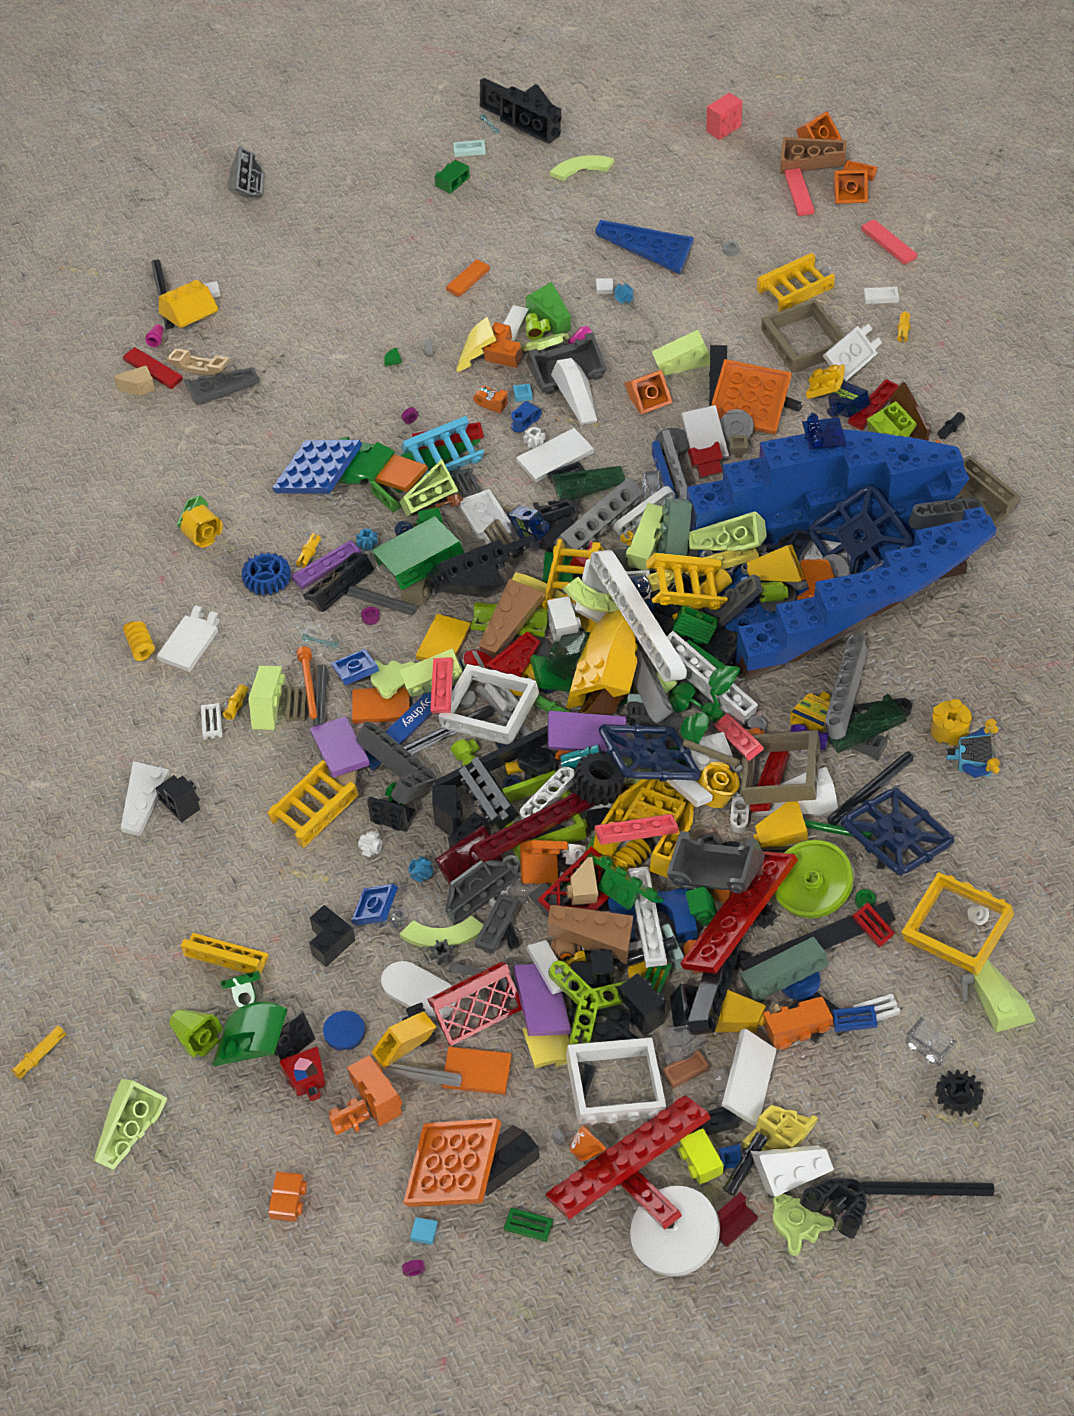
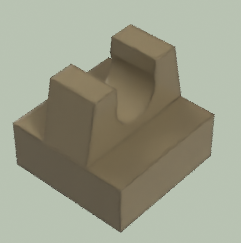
M729 435L730 453H735V458H742V453H748L747 435Z

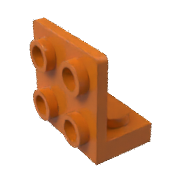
M531 840L521 843V882L523 884L554 883L558 879L557 855H560V851L568 850L567 841Z

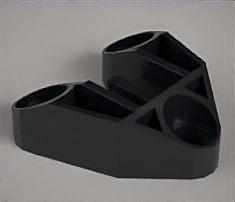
M828 1179L806 1188L799 1201L800 1204L807 1210L817 1213L833 1201L828 1206V1209L831 1210V1215L835 1216L837 1214L839 1216L846 1210L839 1221L837 1230L844 1236L854 1239L867 1207L862 1184L855 1179ZM848 1188L854 1189L857 1193L851 1192Z

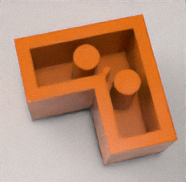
M494 322L492 328L497 341L483 348L485 361L517 368L523 355L521 343L511 341L510 325Z

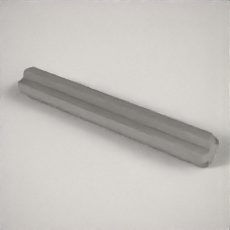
M395 1062L386 1068L381 1066L383 1074L459 1087L462 1082L461 1074Z

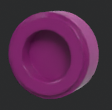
M410 407L402 413L401 419L405 424H411L418 418L419 413L414 407Z
M375 607L363 609L361 612L363 623L367 625L376 624L380 620L379 610Z
M412 1260L402 1265L403 1275L411 1277L422 1274L425 1271L424 1261Z

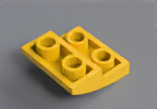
M833 364L824 370L822 368L814 370L808 379L810 386L805 393L807 399L839 391L844 379L845 365L837 366V364Z

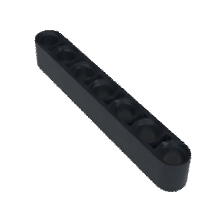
M742 938L717 973L703 972L688 1020L689 1031L692 1035L715 1032L742 944Z

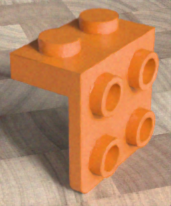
M805 559L800 562L809 589L798 595L797 600L814 597L815 582L835 578L827 559Z

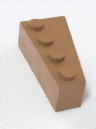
M783 137L780 174H784V170L800 168L801 171L845 166L847 140Z
M509 579L478 645L480 650L493 657H496L505 650L518 631L520 632L524 627L526 621L536 612L538 606L545 601L544 592Z
M557 905L550 906L547 922L548 936L570 944H579L589 951L591 949L595 951L599 949L612 950L614 958L627 964L633 930V916Z

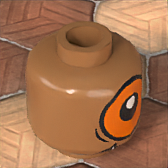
M557 938L551 939V949L558 961L570 960L574 957V953L581 951V945L570 944Z

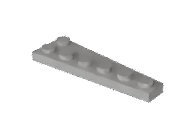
M663 430L662 445L677 499H687V486L682 473V466L679 463L678 451L675 450L674 436L671 437L669 430Z

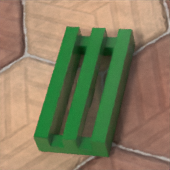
M671 964L654 966L657 969L651 982L652 989L655 987L661 970H665L656 993H662L671 971ZM648 967L644 978L648 981L654 967Z
M511 1207L504 1225V1231L547 1242L551 1226L553 1225V1219ZM517 1216L531 1221L546 1224V1227L533 1224L532 1222L518 1220L512 1217Z

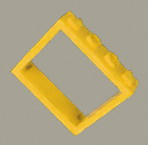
M938 872L901 933L905 942L978 976L1014 916L1012 905L1006 903L1005 899L999 900L985 890L979 891L968 882L962 883L957 881L952 875L947 876ZM943 888L1001 914L976 958L918 932Z

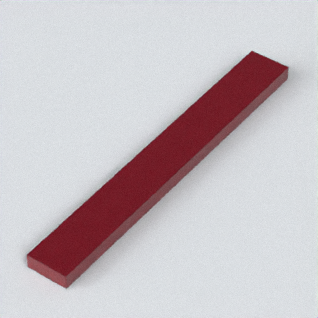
M573 793L472 845L471 850L485 863L589 809L595 804H589L586 800H581L580 795Z

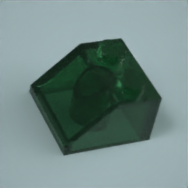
M584 631L562 635L559 641L555 640L546 659V662H548L546 670L566 680L580 658L590 633Z

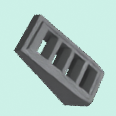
M851 729L843 745L879 760L887 747L888 738ZM854 736L857 737L855 742L851 741Z

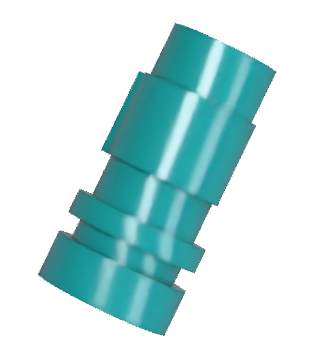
M593 745L592 748L589 746L584 750L561 755L562 766L575 769L578 761L583 756L586 757L590 753L592 755L594 753L602 754L600 745Z

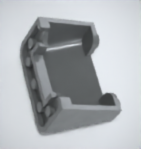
M593 332L585 334V339L580 341L577 339L575 343L549 351H544L543 349L540 350V353H538L537 349L528 352L526 358L528 368L542 393L551 394L556 389H559L551 376L557 360L572 358L581 367L588 380H598L603 377L607 369Z
M680 831L667 871L668 877L676 886L705 887L728 890L739 894L747 890L763 865L765 855L756 839H747L745 844L740 843L739 847L705 844L702 838H698L696 841L690 838V832Z

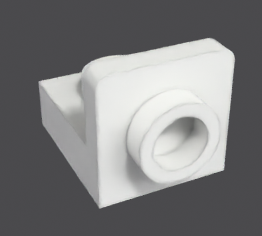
M567 844L568 850L560 851V853L563 854L562 857L566 858V864L572 865L585 853L586 846Z

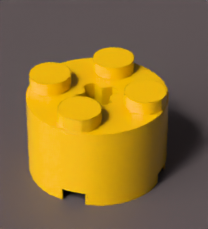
M205 505L197 506L190 511L187 510L182 515L181 532L198 547L204 548L213 544L216 541L214 539L216 535L220 536L222 532V521Z
M958 699L939 703L934 707L930 725L932 737L939 743L945 742L951 746L958 745L959 739L969 734L972 720L970 710Z
M712 762L702 770L701 777L696 782L713 795L712 801L704 805L713 808H724L738 790L740 785L739 777L736 772L732 773L729 770L730 767L727 764Z

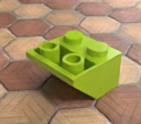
M896 401L867 419L869 432L909 437L916 427V422Z

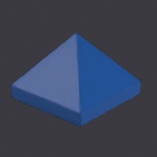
M740 1144L718 1148L719 1158L724 1165L723 1170L736 1167L742 1158Z

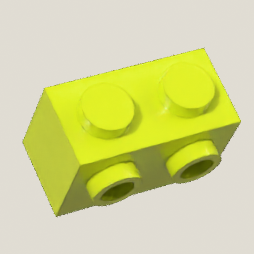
M704 1129L693 1132L679 1141V1148L677 1149L679 1156L682 1160H686L689 1165L687 1168L691 1178H696L699 1185L723 1175L724 1165Z

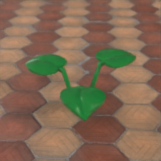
M721 666L713 671L708 684L712 687L710 693L714 703H706L703 706L692 699L695 694V688L689 683L679 684L672 689L668 699L673 711L676 713L684 711L688 707L689 702H692L703 711V713H694V716H688L684 719L680 728L684 739L699 744L708 728L709 721L715 723L724 716V711L719 708L721 704L717 701L715 695L720 696L728 691L739 674V667Z

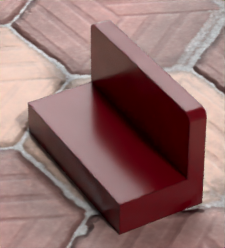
M741 1191L717 1212L720 1224L719 1241L725 1247L732 1244L758 1220V1216L746 1206L747 1197Z

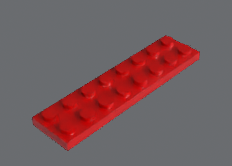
M763 851L765 855L763 865L747 890L739 894L731 893L680 962L683 969L708 973L718 972L798 861L795 854Z
M684 1095L665 1110L660 1111L657 1116L643 1123L638 1129L608 1148L597 1158L589 1161L580 1170L572 1173L563 1182L554 1186L545 1194L547 1200L565 1217L571 1219L711 1119L709 1113Z

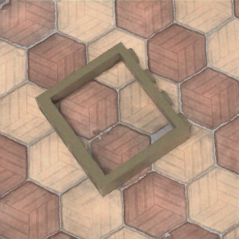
M816 299L762 317L761 331L792 373L825 362L826 360L822 355L844 337L839 327L833 323L830 315H827L823 306H820ZM813 316L833 344L797 356L777 328Z
M818 730L752 735L764 748L760 753L808 749L806 783L753 787L756 756L750 761L742 757L744 771L740 773L742 785H739L740 797H743L745 805L817 800L821 745Z

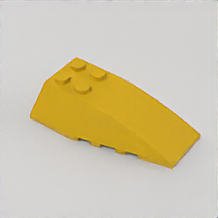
M620 610L605 613L589 635L573 678L566 705L568 709L582 706L586 693L605 688L613 697L630 693L637 666V657L635 656L637 644L635 643L636 636Z

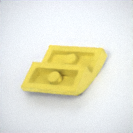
M523 1028V1034L535 1069L555 1063L556 1067L567 1064L566 1052L568 1045H570L568 1035L528 1036L527 1029Z

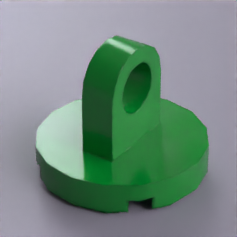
M255 971L228 980L220 981V986L222 990L231 988L234 1001L240 1008L247 1005L240 1000L243 992L248 993L251 997L248 1004L256 1002L253 981L262 978L260 971Z

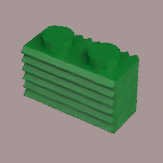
M456 159L451 163H447L443 170L435 174V186L451 194L470 178L469 166Z
M682 605L673 622L672 630L679 636L692 638L696 643L708 644L717 627V618L692 609V607L689 608Z
M705 887L686 891L685 895L689 903L690 914L699 924L707 927L717 914L714 897Z

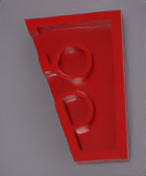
M527 631L487 663V669L522 677L531 662L530 658L537 653L541 642Z

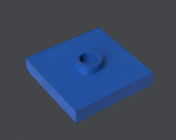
M366 649L331 663L333 670L345 686L379 671L378 665Z
M395 884L364 888L351 922L355 926L385 922L398 887Z

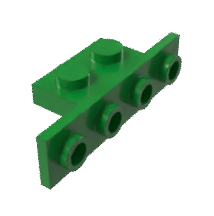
M602 855V857H592L595 863L606 870L597 888L624 908L632 909L639 894L650 902H663L664 899L658 895V891L644 886L641 879L635 876L631 877L627 874L628 870L614 865L611 858Z

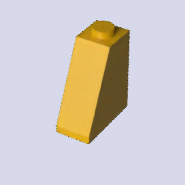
M792 544L747 562L749 576L757 575L763 581L800 582L806 580Z
M798 801L783 804L755 826L756 834H753L760 847H783L808 840L807 828Z
M727 990L715 1032H740L743 1029H747L752 1033H757L759 1027L764 1026L763 1012H766V1005Z
M423 1011L390 1026L371 1053L381 1066L386 1068L428 1040L437 1027Z

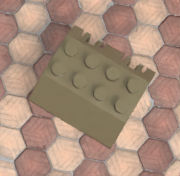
M969 455L964 459L963 464L969 480L955 499L968 497L979 499L987 515L991 516L996 526L1007 518L1021 499V496Z

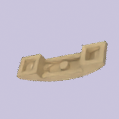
M177 348L167 358V362L187 372L200 375L219 373L230 361L228 357L217 355L213 359L191 356L188 350Z

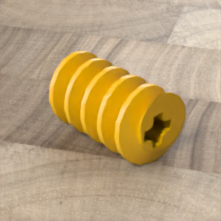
M132 621L123 626V632L133 658L136 661L148 659L154 652L155 646L146 624L142 621Z
M642 838L627 842L625 846L620 848V851H617L610 858L613 860L612 863L628 870L630 868H637L636 864L641 865L642 860L648 858L646 853L651 854V849Z

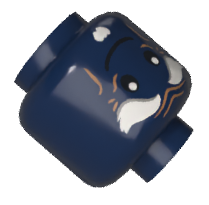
M643 574L629 576L641 597L645 598L648 596L650 582Z

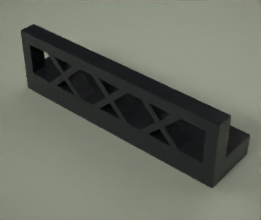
M356 552L351 554L303 594L305 600L313 601L319 612H324L347 593L350 586H355L374 570L367 554Z

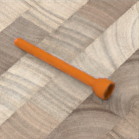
M304 646L298 648L296 653L297 659L302 663L309 716L311 719H316L317 710L309 664L312 659V652L309 647Z

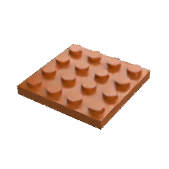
M724 359L711 406L716 405L719 420L729 410H744L753 419L754 431L776 435L792 373Z
M494 1118L424 1123L403 1203L407 1207L483 1203L502 1122Z

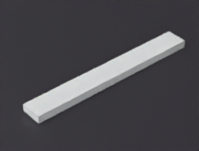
M626 733V738H635L633 733ZM663 769V770H666L667 772H674V771H672V770H670V769ZM667 780L673 788L695 807L712 801L713 795L696 781Z

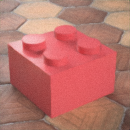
M729 92L708 105L706 132L720 140L741 127L743 101Z

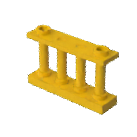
M809 253L757 277V291L761 294L769 290L778 299L777 311L780 312L834 288L835 275L830 274L824 277L815 268L816 256L813 253ZM810 271L818 281L810 283L802 274ZM797 278L805 287L797 290L789 280ZM783 284L791 293L783 296L775 287Z
M558 539L557 545L553 549L554 558L544 594L546 599L541 604L544 609H548V600L558 599L554 598L556 589H562L570 583L558 581L560 572L583 574L585 567L562 565L564 556L591 559L593 552L604 551L601 543L593 542L592 549L589 550L568 549L565 547L562 539ZM570 600L571 603H575L576 606V601Z
M654 553L646 560L647 568L657 570L660 592L652 598V603L706 607L716 610L728 601L727 597L717 596L714 574L722 567L720 559ZM665 570H671L674 573L677 592L668 591ZM681 572H688L690 574L693 594L684 593ZM697 573L706 575L709 595H701Z
M324 760L315 765L311 772L277 804L272 805L267 812L272 824L281 819L296 831L294 835L297 843L302 848H305L359 796L356 785L351 781L346 786H342L328 775L329 770ZM321 779L338 792L332 799H328L314 788ZM307 792L324 805L316 813L300 801ZM295 806L308 816L310 820L301 826L288 816L286 812Z

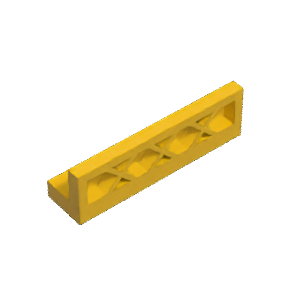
M192 933L189 940L183 939L181 944L185 957L246 974L260 971L261 975L269 957L268 953L196 933Z

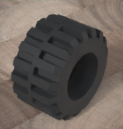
M590 753L578 761L572 783L576 795H580L581 800H586L589 804L594 803L596 806L600 804L605 806L608 803H614L618 796L621 795L625 778L612 757L607 756L605 753L603 755L599 753L592 755Z

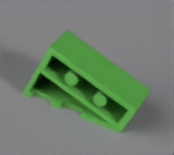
M552 282L526 296V308L529 309V314H537L539 321L548 319L550 332L555 335L567 333L571 330L570 314Z

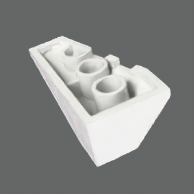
M572 358L557 360L551 376L581 425L596 423L597 417L590 384L585 373Z
M826 767L819 769L817 800L798 801L802 814H813V816L820 817L831 814L838 808L834 784ZM806 773L780 785L806 783ZM786 802L772 803L770 811L755 813L757 816H769Z

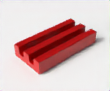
M868 902L851 916L878 948L895 934ZM865 910H867V912L883 928V930L888 934L887 936H885L883 932L878 928V926L868 917V915L864 912Z

